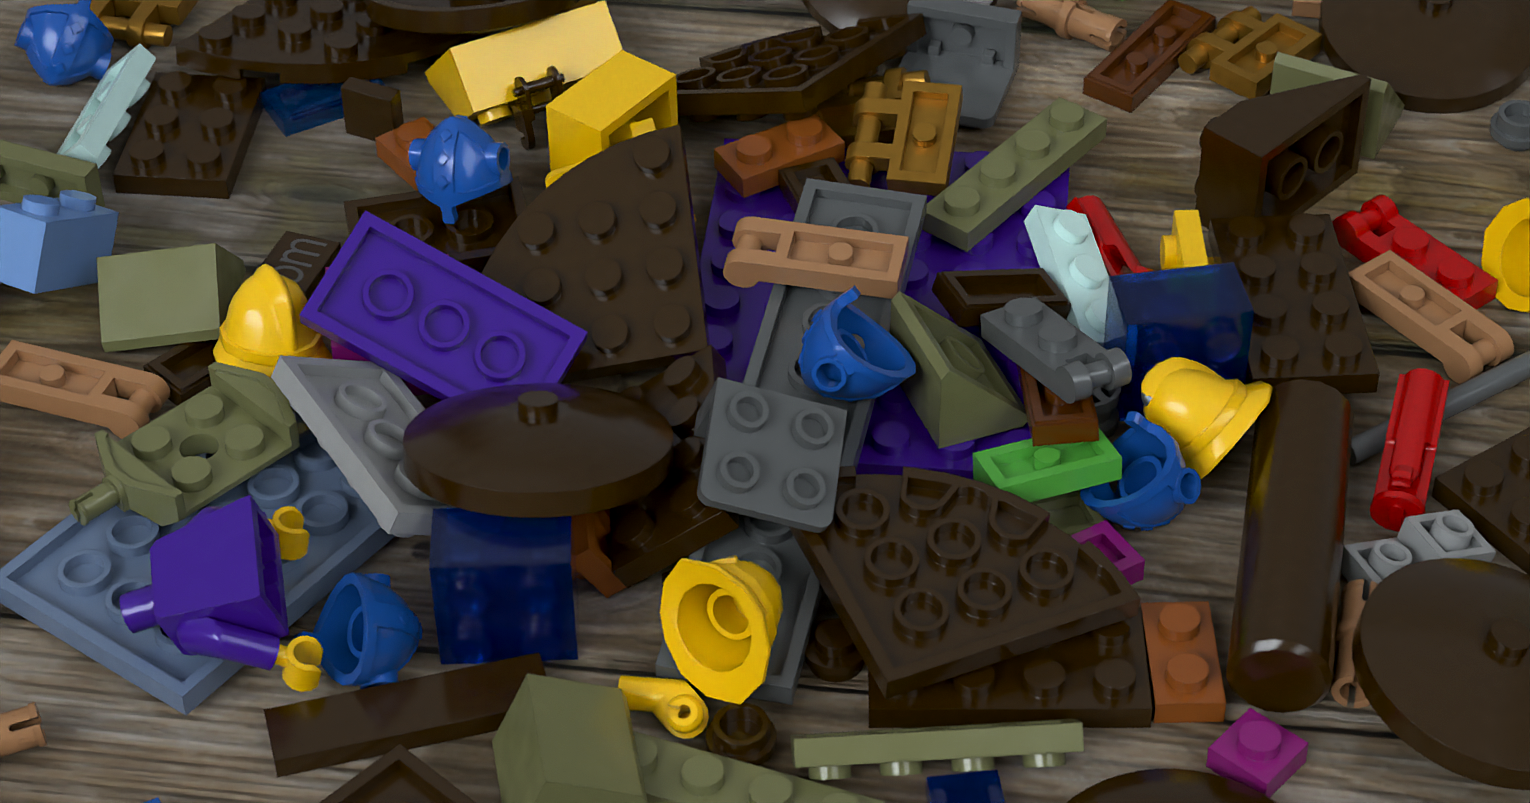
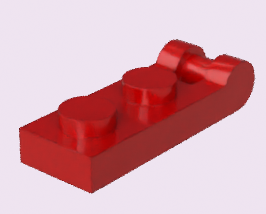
M1377 195L1363 203L1360 212L1348 211L1335 218L1332 222L1339 245L1364 263L1391 250L1476 310L1495 299L1498 285L1497 279L1401 216L1395 203L1386 195Z

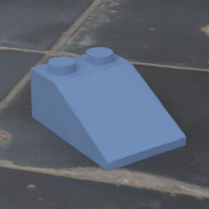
M75 190L60 191L59 198L24 195L21 203L0 205V282L33 294L98 283L97 257L112 255L119 212L96 205V196Z

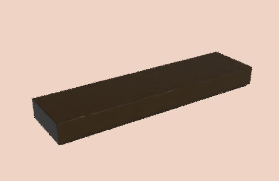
M540 653L527 654L264 709L277 777L385 755L399 744L408 750L497 731L527 673L546 676Z

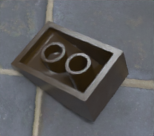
M1360 74L1243 100L1219 117L1212 118L1204 126L1200 136L1199 145L1202 148L1200 168L1194 188L1197 195L1195 210L1199 211L1201 226L1209 229L1210 218H1234L1243 215L1252 217L1287 216L1304 213L1358 172L1371 78Z

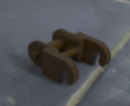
M554 66L547 68L546 77L527 83L522 76L516 77L514 80L515 88L512 89L514 97H517L518 103L511 106L516 128L524 134V137H521L520 140L526 150L534 148L536 145L532 122L536 120L535 114L545 111L547 104L565 92L562 84L565 81V77L562 73L559 74ZM550 88L551 100L536 105L532 104L530 94Z

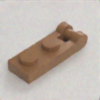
M744 217L736 224L732 238L736 249L728 253L723 268V275L729 283L742 288L755 286L761 281L844 293L855 285L860 291V295L893 299L900 291L909 254V237L761 217Z
M1391 250L1348 272L1357 302L1441 361L1445 372L1454 382L1461 384L1482 374L1484 365L1497 366L1512 357L1514 344L1507 331Z
M11 340L0 354V402L108 427L120 439L150 422L149 413L158 412L170 397L168 384L164 379L151 372Z

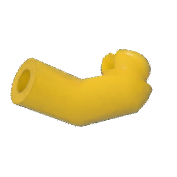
M620 675L618 688L627 697L630 711L652 712L671 734L682 739L694 738L706 728L709 720L708 708L686 680Z

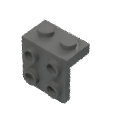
M909 0L907 14L923 13L927 34L907 47L908 53L903 56L899 67L906 68L907 72L927 70L931 83L962 85L963 102L959 126L981 129L992 127L1019 67L1022 11L961 0Z
M718 377L697 412L693 435L705 439L697 488L698 499L709 507L814 533L825 531L833 519L847 410Z

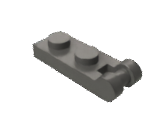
M1036 297L1013 299L1002 308L980 314L981 337L1066 403L1072 404L1089 398L1092 395V390L1102 386L1107 390H1113L1129 384L1132 379L1129 359L1120 348L1115 347L1106 350Z

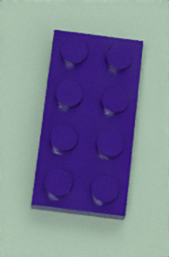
M366 210L299 314L300 322L303 325L442 401L470 391L503 385L530 383L561 384L584 346L588 335L586 330Z

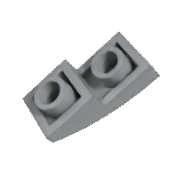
M1456 509L1407 516L1403 521L1398 536L1395 538L1343 545L1341 573L1348 582L1364 579L1362 598L1364 601H1367L1371 581L1379 584L1387 576L1405 566L1421 561L1442 558H1464L1492 562L1496 551L1475 529L1473 523Z

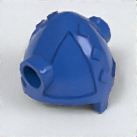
M78 0L77 4L34 6L27 10L14 46L26 51L31 65L46 84L55 87L77 83L89 76L101 81L106 73L112 56L111 49L114 38L108 28L90 10L91 0Z
M455 115L445 118L428 134L426 139L416 138L409 147V163L411 168L416 171L415 182L418 191L430 202L440 207L445 224H454L458 220L457 205L497 190L513 181L512 172L509 169L510 150L507 143L495 142L474 121L468 119V116Z
M855 285L831 301L823 310L820 309L816 312L811 320L813 322L809 330L806 329L802 337L803 347L798 364L801 368L803 382L823 398L840 399L848 402L869 398L875 399L914 375L916 371V364L903 345L882 326L851 304L861 294ZM852 334H857L863 338L864 349Z
M1130 411L1127 414L1125 423L1131 426V428L1112 443L1122 456V479L1117 480L1116 492H1112L1109 485L1110 482L1081 489L1080 497L1085 505L1093 511L1098 512L1107 520L1123 526V529L1135 530V528H1141V531L1153 530V527L1170 523L1171 520L1182 512L1186 504L1196 502L1201 491V479L1196 470L1186 467L1183 455L1180 452L1179 443L1169 432L1161 426L1150 422L1140 413Z
M351 572L345 574L335 585L322 609L313 633L303 631L295 634L294 638L299 636L316 638L323 648L321 666L328 675L343 686H360V689L398 682V671L410 661L415 653L419 640L423 637V629L421 623H419L418 616L410 610L404 599L391 589L389 575Z

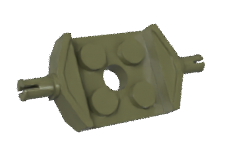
M219 362L212 363L208 366L211 381L210 387L118 442L109 437L108 433L103 429L94 434L104 478H102V483L76 499L69 501L72 515L78 522H81V525L85 526L91 520L117 506L123 512L131 509L160 526L180 522L300 447L297 422L288 399L273 379L264 373ZM202 453L214 454L213 456L207 459L200 456H194Z

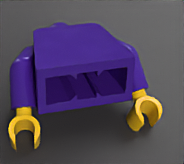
M251 495L242 497L224 507L209 506L203 508L184 527L156 540L151 546L152 584L121 594L120 610L127 627L132 633H138L160 625L179 651L189 656L201 655L229 660L269 671L273 665L282 666V678L287 686L300 692L314 690L317 688L321 677V670L317 666L321 664L323 648L319 641L311 636H299L294 638L288 646L280 644L279 639L289 635L281 559L297 560L306 555L310 533L303 529L304 516L297 508L285 506L276 510L272 519H268L265 512L259 508Z

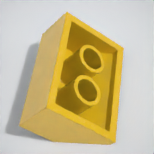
M603 0L452 47L425 74L429 84L454 116H468L470 120L478 118L481 127L513 116L511 105L518 103L517 97H514L512 89L515 88L514 80L516 77L522 76L527 83L546 77L547 68L554 66L559 74L562 73L565 77V81L562 82L565 91L616 53L623 50L606 2ZM550 88L530 94L533 105L552 99Z

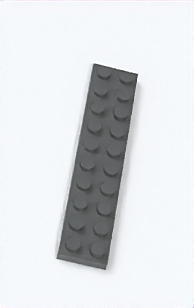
M807 178L793 222L909 237V254L900 287V292L905 293L927 213V195ZM774 283L743 383L847 410L840 466H855L856 470L876 398L852 402L823 398L804 384L801 368L798 364L803 347L802 337L806 329L809 330L811 327L813 316L820 309L823 310L826 305L843 294V292ZM859 295L856 300L851 302L852 305L890 333L892 299ZM852 334L864 349L863 338L857 334ZM738 514L739 528L689 554L688 559L709 563L721 557L736 555L738 560L756 563L772 573L781 587L783 612L771 648L765 682L749 698L792 705L805 660V651L824 589L788 526ZM663 638L655 663L656 678L686 680L692 688H696L680 674Z

